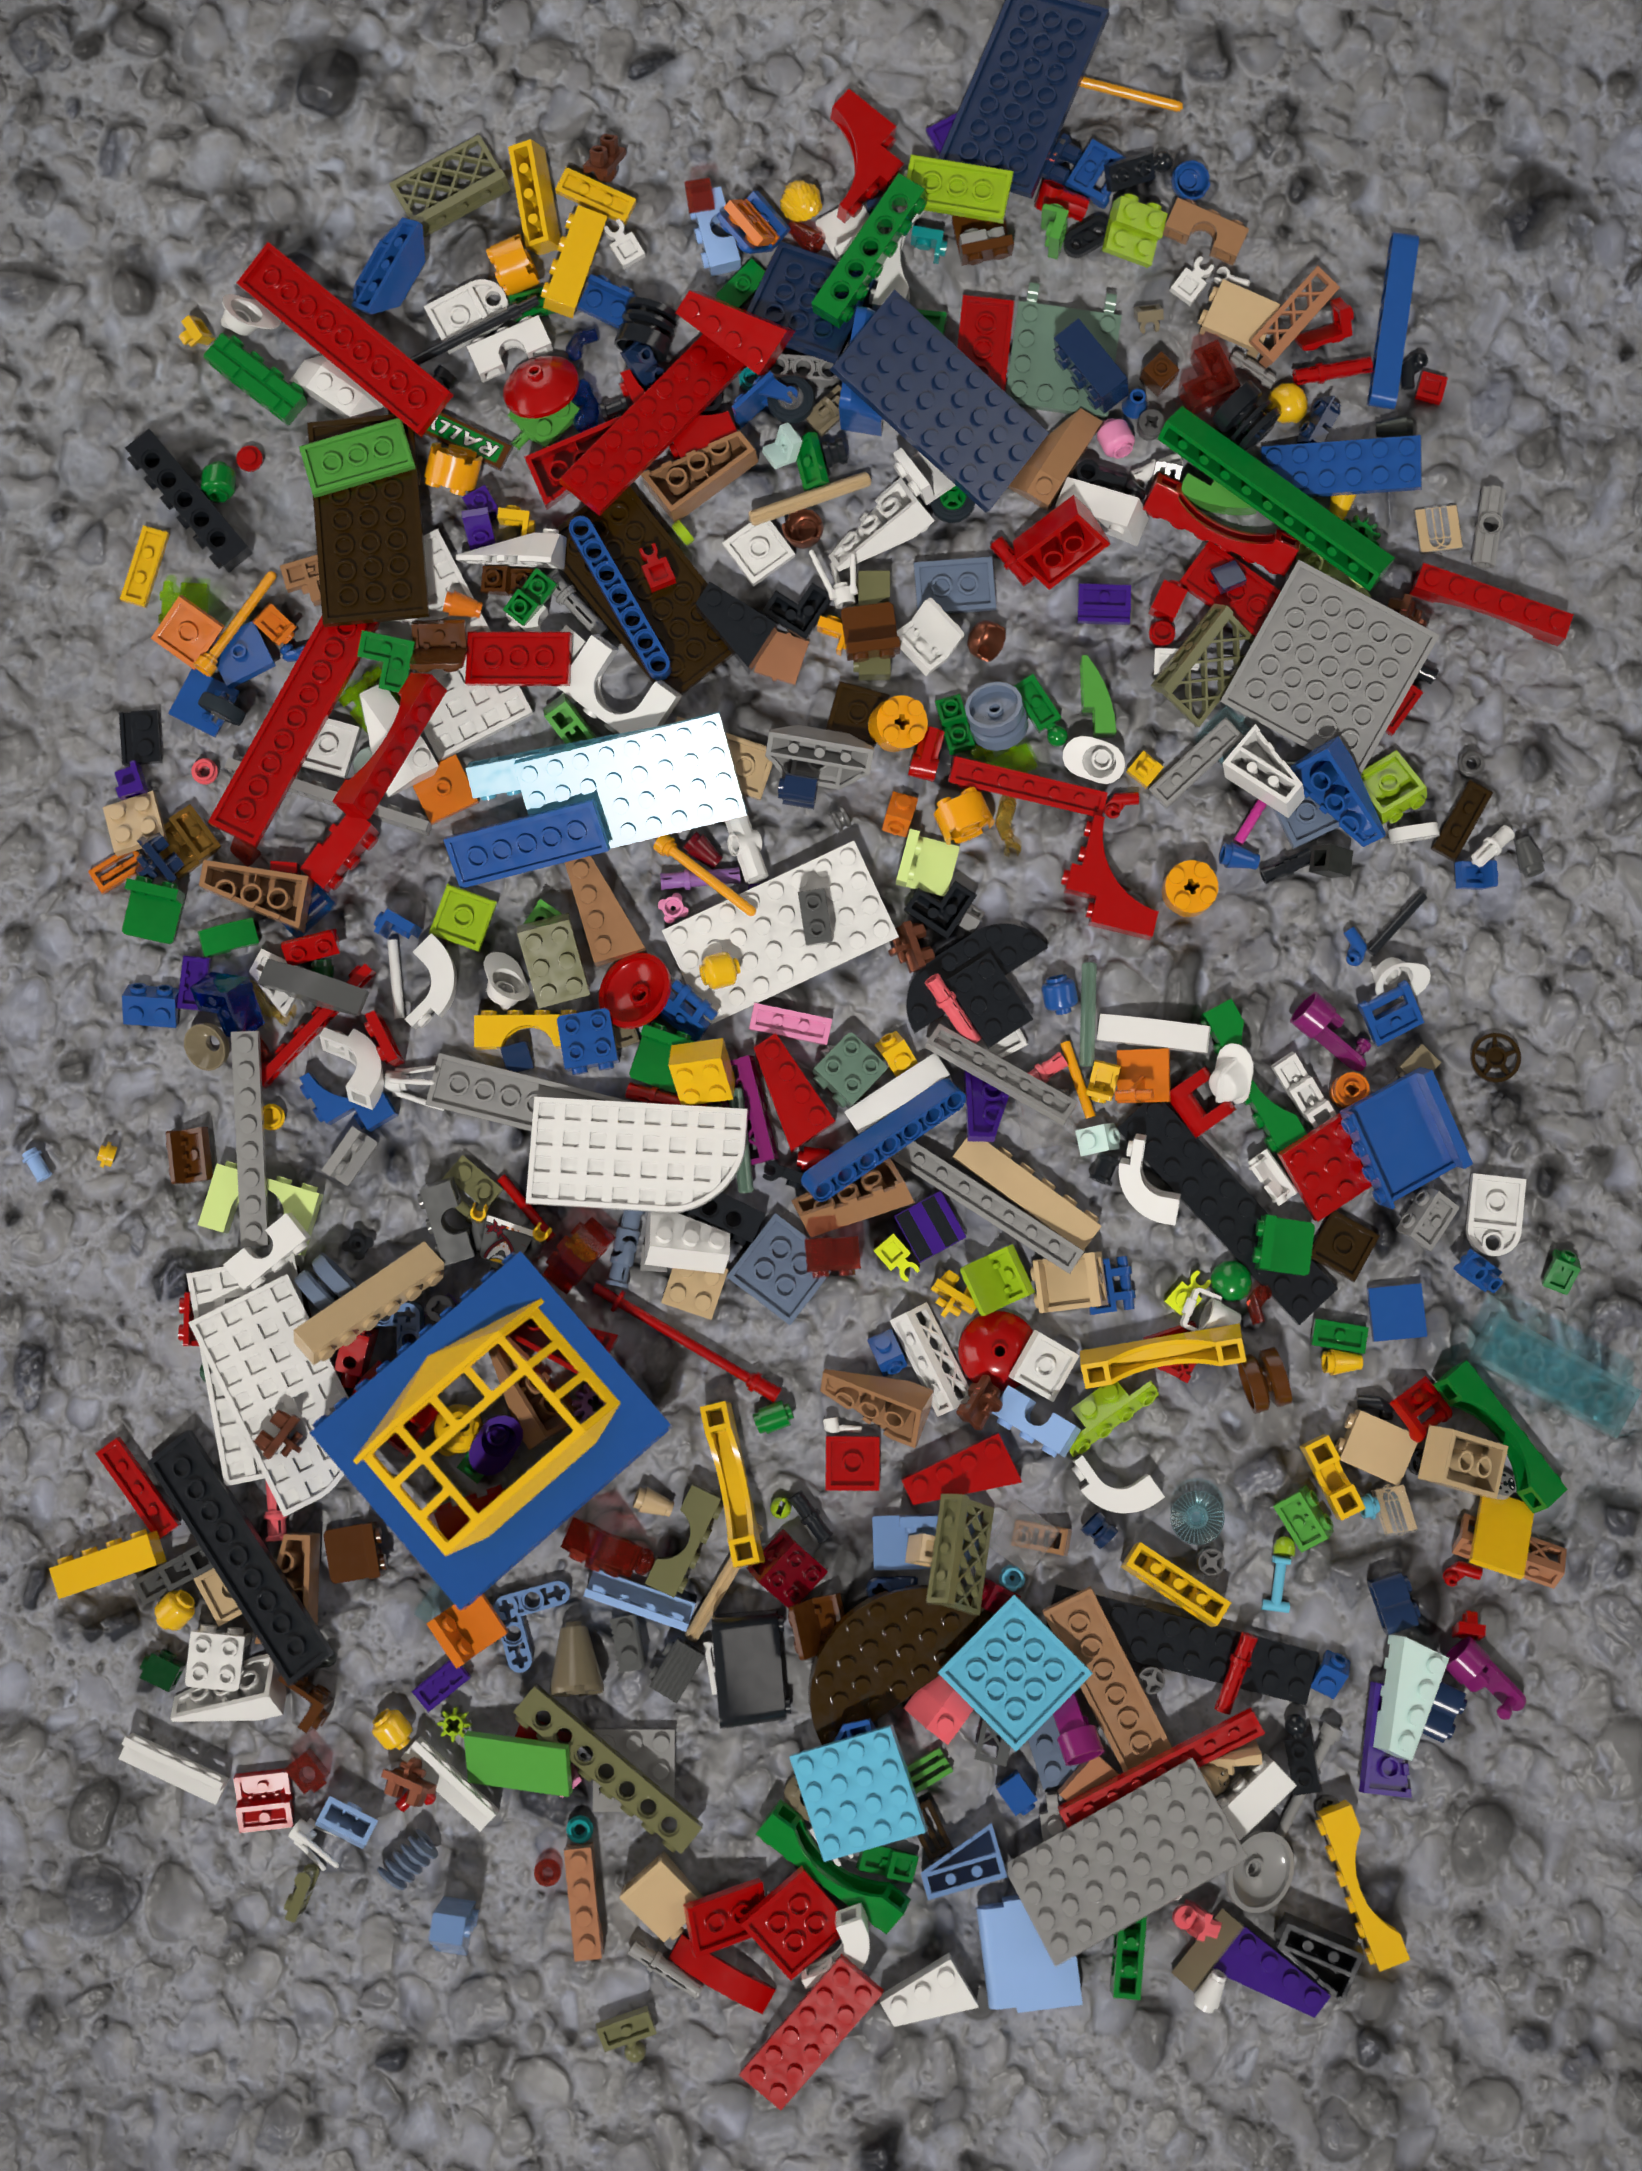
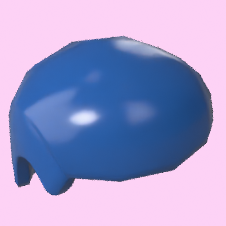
M1195 160L1180 163L1175 168L1171 177L1172 190L1181 199L1196 201L1204 197L1211 185L1208 170L1202 163Z

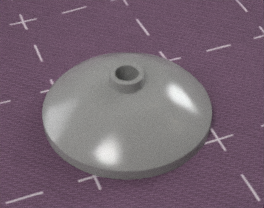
M1261 1830L1247 1835L1240 1841L1249 1859L1225 1872L1226 1889L1231 1901L1240 1909L1250 1913L1265 1912L1277 1905L1287 1893L1294 1874V1856L1288 1842L1279 1834Z

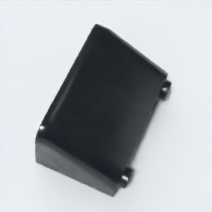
M778 1609L713 1614L711 1622L720 1729L786 1720V1714H791L790 1697L784 1696L779 1640V1632H784L783 1615H778Z

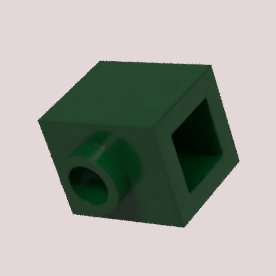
M162 1649L161 1652L157 1650L151 1653V1655L147 1654L139 1668L143 1671L139 1678L166 1692H170L175 1689L186 1664L175 1659L176 1655L168 1650Z

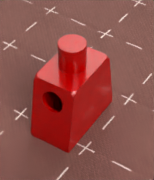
M378 1328L363 1331L350 1345H343L339 1348L335 1370L342 1372L340 1381L343 1387L355 1388L357 1378L367 1372L378 1337Z

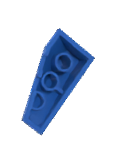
M1339 736L1315 748L1290 766V769L1303 784L1304 796L1306 798L1309 796L1321 806L1319 809L1325 815L1329 813L1339 822V827L1362 847L1386 836L1356 764Z

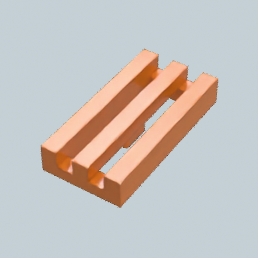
M138 850L118 857L115 854L88 871L103 895L124 883L127 878L130 879L137 875L136 869L140 864L104 886L102 884L138 862L136 860L137 856L140 855ZM133 853L134 856L98 878L97 874Z

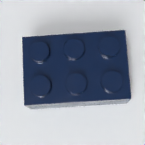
M1079 318L1053 338L1055 346L1053 351L1056 354L1054 358L1056 363L1063 371L1067 369L1072 374L1071 381L1078 390L1082 388L1089 395L1086 398L1095 410L1099 408L1105 414L1129 395L1128 378Z

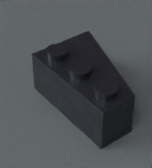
M709 582L695 603L696 610L717 637L727 646L731 654L736 657L744 667V670L750 674L775 636L777 623L712 582Z

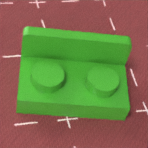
M1054 203L1043 205L1041 229L1047 230L1045 247H1049L1048 257L1058 260L1067 233L1069 210H1065L1063 206Z
M1306 1485L1301 1487L1298 1492L1282 1499L1273 1506L1301 1553L1329 1539L1334 1532L1331 1518L1326 1513H1323L1319 1506L1317 1495L1314 1491L1309 1490Z

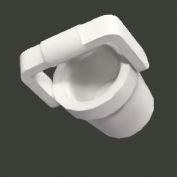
M1194 1288L1184 1304L1180 1325L1189 1331H1198L1241 1323V1314L1222 1304L1221 1300L1223 1297L1202 1288ZM1201 1293L1211 1297V1299L1203 1308L1198 1324L1199 1329L1187 1323L1193 1314L1197 1297Z

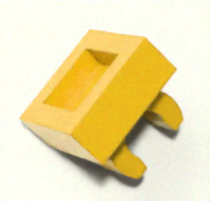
M187 315L181 321L186 330L178 337L184 345L189 344L193 347L199 343L208 346L215 340L201 318Z
M1143 750L1126 773L1147 789L1164 766Z

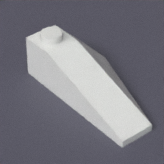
M901 477L875 500L877 506L870 514L864 513L860 518L861 524L856 531L848 532L828 556L839 572L850 567V555L852 553L855 554L856 564L915 538L918 534L927 530L929 525L935 521Z
M543 529V533H531L457 554L456 560L466 564L564 569L567 538L559 534V530Z
M379 684L359 694L372 756L387 736L399 709V704L389 690L379 689ZM421 736L387 789L386 794L388 798L435 775L439 765Z
M268 1654L251 1657L243 1661L241 1684L237 1691L192 1687L174 1696L170 1719L172 1722L254 1721L280 1716L284 1713L286 1687L278 1680L281 1674Z

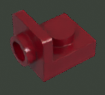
M985 1578L981 1607L995 1614L1014 1594L1019 1599L1021 1596Z

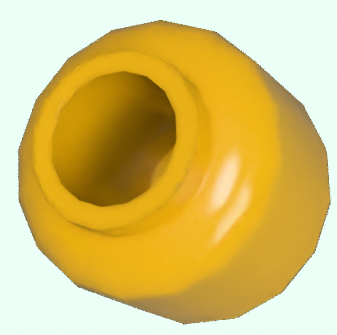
M727 952L706 956L702 964L699 965L703 984L708 985L714 990L734 985L737 980V974L741 972L737 958L733 959Z
M184 1590L167 1592L154 1608L157 1624L165 1630L177 1631L182 1629L195 1614V1601L193 1597Z
M385 1709L372 1721V1734L386 1750L394 1748L400 1750L410 1742L411 1738L409 1736L412 1732V1725L398 1709Z

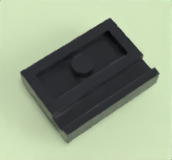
M155 709L131 711L128 713L119 712L122 765L128 766L130 761L133 760L137 761L140 765L162 763L159 711Z

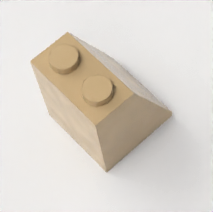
M665 1851L660 1853L625 1884L619 1896L621 1901L663 1942L669 1938L673 1941L685 1930L682 1927L686 1923L683 1904L703 1897Z

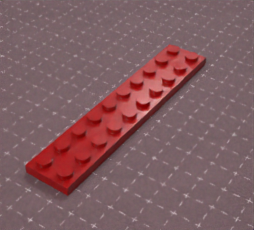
M269 242L265 244L236 282L421 437L454 396L442 384Z
M702 334L560 477L559 483L600 516L747 366Z
M1208 541L1179 581L1184 585V589L1188 590L1190 594L1210 608L1213 604L1227 605L1234 612L1232 615L1255 638L1281 592L1211 541ZM1235 560L1246 576L1247 582L1243 586L1220 594L1210 570ZM1413 684L1386 730V733L1390 736L1395 733L1424 693Z
M321 616L208 821L210 825L256 848L258 847L361 657H357L362 630L375 633L381 622L324 627Z

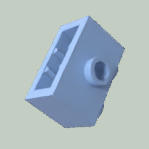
M329 1796L314 1825L363 1849L378 1820L361 1812L362 1808L354 1803L347 1802L345 1804Z

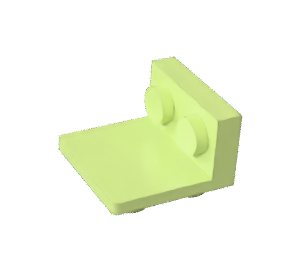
M910 829L896 885L915 890L920 888L926 893L944 897L950 887L960 848L956 845H947L945 842L919 836L920 831Z

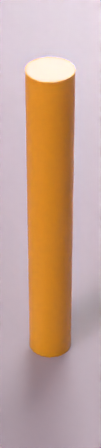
M1070 1040L1063 1042L1060 1045L1085 1118L1094 1117L1096 1115L1090 1097L1086 1095L1087 1088Z

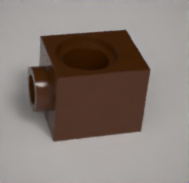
M1161 351L1143 368L1139 380L1159 397L1176 380L1180 369Z

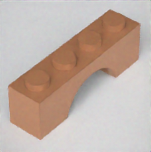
M594 1842L567 1844L564 1849L574 1962L602 1959L604 1943L597 1904Z

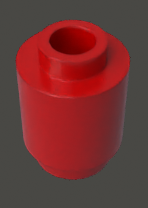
M805 1146L804 1152H798L797 1167H802L801 1172L805 1173L809 1168L833 1152H830V1149Z

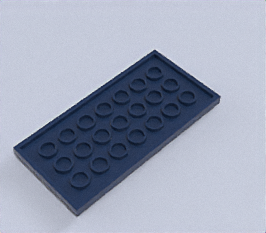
M1005 0L938 159L1014 171L1010 192L1032 199L1110 15L1109 9L1078 0Z
M895 289L887 296L830 368L833 374L985 513L991 510L1049 434Z

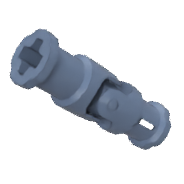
M623 1210L620 1227H617L613 1244L614 1250L610 1257L612 1264L609 1278L605 1280V1284L628 1289L627 1278L629 1269L634 1264V1254L640 1237L638 1229L641 1216L645 1214V1211ZM627 1236L630 1239V1241H624L622 1239Z

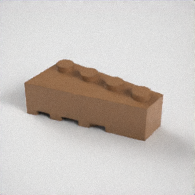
M739 430L709 443L706 448L686 453L685 457L673 462L670 460L663 463L660 468L653 471L647 470L641 474L645 487L672 521L676 522L678 519L682 520L757 464L758 458L753 446Z
M588 856L565 862L596 967L619 961L635 953H646V948L592 857Z
M203 860L199 886L205 891L305 933L314 881L309 876Z
M888 1158L826 1201H816L809 1192H806L793 1199L792 1203L810 1237H814L913 1204L914 1200L894 1163Z
M292 1532L284 1534L276 1563L318 1627L320 1533ZM256 1637L255 1644H261L259 1639Z

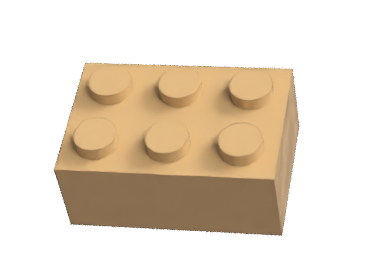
M1429 1425L1418 1479L1472 1495L1497 1499L1508 1446L1454 1429Z

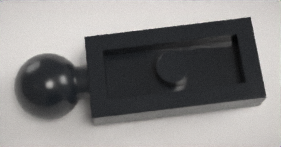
M1147 151L1105 164L1106 190L1116 192L1156 179L1155 170L1161 173L1167 172L1172 167L1173 158L1166 151L1157 152L1154 156L1152 152Z
M1291 1714L1285 1720V1728L1293 1738L1284 1740L1290 1777L1297 1785L1293 1789L1294 1796L1322 1792L1313 1737H1303L1307 1723L1300 1714Z

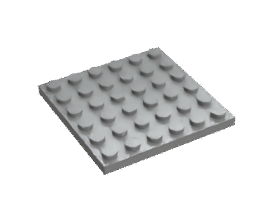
M1298 560L1220 702L1311 751L1339 736L1352 756L1361 776L1440 635Z

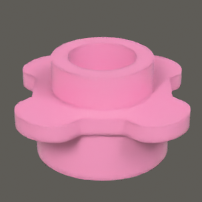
M674 893L672 897H668L665 900L661 899L658 902V908L663 911L665 915L664 921L668 924L674 923L675 919L679 917L685 918L689 913L688 908L684 907L682 896L679 893ZM672 906L676 907L674 911L671 910Z

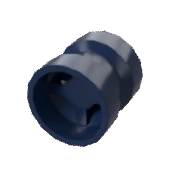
M1100 1511L1096 1512L1080 1529L1086 1536H1091L1094 1539V1544L1099 1549L1103 1548L1118 1532L1114 1525L1108 1524L1105 1521V1516Z

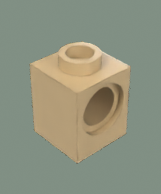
M928 1534L909 1535L905 1563L931 1567L935 1536Z

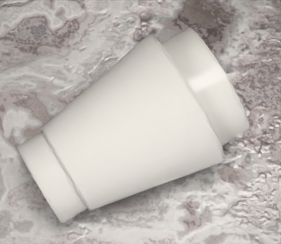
M1212 1969L1211 1973L1194 1993V2004L1200 2010L1213 2013L1215 2009L1219 2008L1227 1976L1222 1971Z

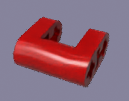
M1206 1066L1170 1091L1171 1105L1195 1138L1237 1110L1230 1101L1223 1102L1209 1113H1206L1192 1091L1210 1079L1211 1073Z

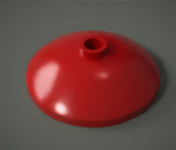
M550 355L538 356L523 362L513 370L504 384L503 398L508 409L517 416L530 419L546 417L560 411L571 402L579 388V375L575 366L565 358Z
M635 953L620 959L609 969L600 986L599 1005L600 1009L606 1008L609 1010L612 1024L624 1029H634L648 1024L661 1013L671 993L672 982L667 966L654 955Z
M994 1311L986 1316L980 1315L976 1317L964 1329L959 1341L958 1356L964 1373L973 1383H978L982 1375H989L991 1382L1001 1391H1005L1008 1385L1012 1388L1020 1386V1383L1008 1376L1030 1339L1033 1330L1022 1318L1005 1311ZM997 1346H1002L1005 1351L1000 1357L996 1356L994 1352Z

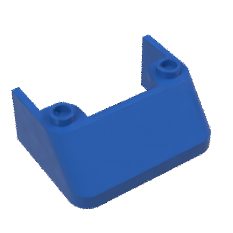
M857 306L850 343L876 311L867 307ZM842 383L839 400L841 430L882 436V421L884 419L847 385Z

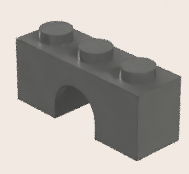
M454 1176L423 1185L419 1189L420 1194L417 1195L421 1209L426 1210L428 1216L426 1226L429 1234H434L437 1243L434 1245V1250L437 1256L444 1262V1266L475 1257L478 1251L475 1248L471 1227L454 1229L448 1225L445 1218L446 1210L457 1207L462 1202Z

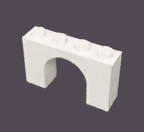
M599 634L591 635L571 665L570 686H557V688L565 693L570 702L575 703L577 701L584 707L583 711L587 715L603 720L605 722L604 726L615 734L663 725L683 695L662 680L655 681L635 710L629 713L614 710L603 698L601 680L619 649Z

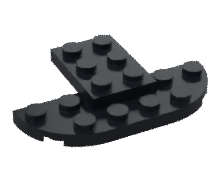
M1000 923L983 927L942 952L916 973L909 986L906 1012L914 1034L946 1014L942 1008L936 1005L937 1000L925 985V981L939 973L947 988L955 993L958 1004L988 1049L1033 1020V1017L1006 978V975L1048 949V946L1039 936L1022 926Z

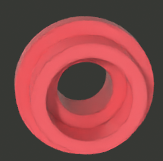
M199 759L192 766V777L199 784H211L218 776V767L211 759ZM204 768L210 769V773L207 776L201 775V771Z

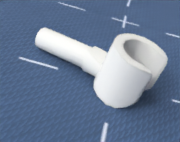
M1226 267L1217 269L1218 274L1225 276L1224 280L1249 287L1250 280L1231 275ZM1214 277L1213 282L1215 285L1220 286L1223 279Z
M838 1417L823 1420L824 1429L828 1433L844 1431L861 1433L862 1426L839 1425Z

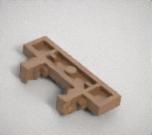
M317 555L280 565L288 593L302 589L303 594H310L314 606L321 605Z

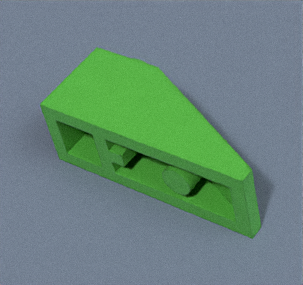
M565 693L543 708L544 717L565 744L596 738L582 715L572 702L569 701Z

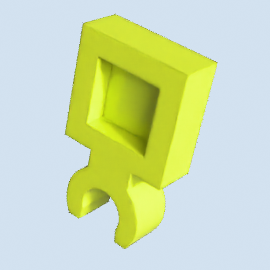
M894 1233L873 1251L890 1271L897 1266L899 1268V1275L905 1282L909 1281L904 1273L906 1268L911 1267L916 1273L920 1271L915 1263L908 1262L905 1259L911 1253Z
M1198 1270L1191 1274L1188 1286L1181 1281L1164 1300L1181 1317L1186 1299L1190 1297L1194 1288L1207 1289L1210 1286L1211 1281L1209 1279L1203 1285L1196 1283V1277L1200 1274ZM1199 1295L1196 1300V1306L1202 1300V1298Z

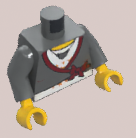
M476 1202L473 1203L470 1211L472 1217V1236L480 1257L491 1261L488 1272L491 1270L497 1272L504 1266L502 1261L512 1252L517 1254L521 1251L530 1262L541 1254L545 1241L552 1232V1228H549L544 1233L540 1230L542 1223L539 1222L533 1230L488 1215L489 1207L487 1204L484 1205L483 1211H478L475 1207Z

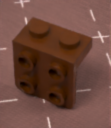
M952 216V226L961 266L977 265L984 261L1002 260L1012 256L1014 242L1012 234L1008 235L1005 218L1004 223ZM996 227H1003L1005 236L963 244L959 248L960 234H963L968 229L977 228L978 230L985 229L986 231Z
M884 602L846 607L841 610L847 661L865 662L869 658L875 657L888 659L900 654V639L897 636L892 603Z
M465 620L412 621V638L415 644L409 663L410 669L425 673L433 669L455 672L463 668L467 654Z
M377 1521L330 1529L324 1532L323 1537L332 1583L338 1584L365 1578L374 1579L385 1575L387 1559L386 1555L382 1554L380 1543H383L381 1527H377Z
M840 1592L812 1597L789 1607L788 1621L794 1633V1648L801 1661L817 1655L820 1646L824 1645L826 1639L832 1633L831 1629L845 1615Z
M280 1675L278 1680L312 1703V1706L297 1728L308 1733L312 1729L317 1730L320 1726L322 1727L331 1714L327 1710L335 1700L330 1696L331 1692L320 1684L315 1686L307 1681L309 1678L307 1675L292 1686H288Z

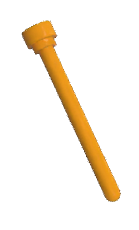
M1083 77L1079 86L1176 112L1183 109V104L1180 101L1088 77Z
M274 571L266 573L209 653H204L203 656L200 655L194 662V667L202 674L211 677L216 671L218 657L275 581L277 575Z
M668 834L657 838L653 849L661 856L673 857L748 916L756 914V908L678 849L673 837Z

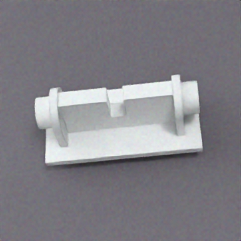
M1268 1149L1248 1161L1250 1165L1249 1170L1253 1171L1260 1183L1263 1182L1264 1188L1272 1198L1273 1203L1276 1202L1280 1206L1287 1199L1298 1193Z

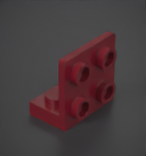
M784 1529L763 1549L765 1562L749 1565L746 1568L759 1584L788 1609L790 1606L800 1603L828 1573L826 1568L807 1553Z

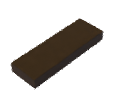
M1469 780L1431 850L1455 862L1493 792Z

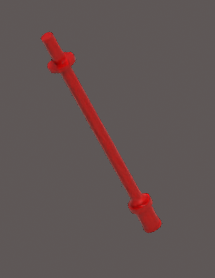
M596 1283L593 1287V1293L613 1304L612 1312H615L619 1307L744 1381L748 1391L752 1392L754 1390L772 1403L775 1402L782 1388L761 1377L762 1374L760 1372H757V1374L747 1372L624 1299L626 1294L624 1290L617 1295L599 1283Z

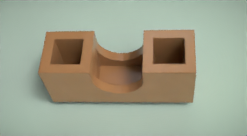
M1177 198L1165 224L1163 236L1186 245L1193 233L1197 231L1207 232L1214 242L1209 256L1233 266L1246 239L1249 228L1245 227L1238 220H1228L1221 217L1220 213L1215 210H1205L1198 207L1192 200Z

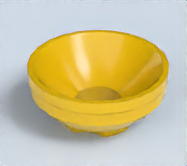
M462 1404L447 1407L455 1418H462L472 1409ZM441 1414L437 1416L434 1423L436 1440L450 1428V1424ZM478 1415L469 1423L468 1430L459 1431L442 1447L452 1453L468 1452L483 1425L481 1417Z

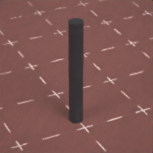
M1419 891L1367 948V951L1375 956L1423 904L1427 896Z

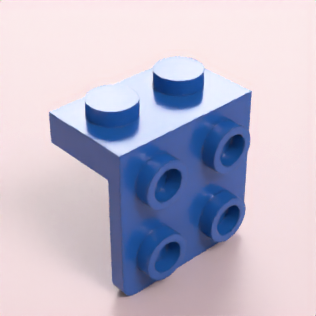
M753 191L747 199L780 236V239L774 245L758 247L752 245L746 239V233L741 227L731 222L727 211H720L716 215L720 220L722 229L732 234L737 240V246L743 252L749 254L772 252L791 230L759 191Z
M603 1008L562 1015L557 1018L564 1067L567 1072L572 1071V1075L588 1073V1068L598 1067L599 1071L615 1068L614 1064L620 1063L608 1009Z

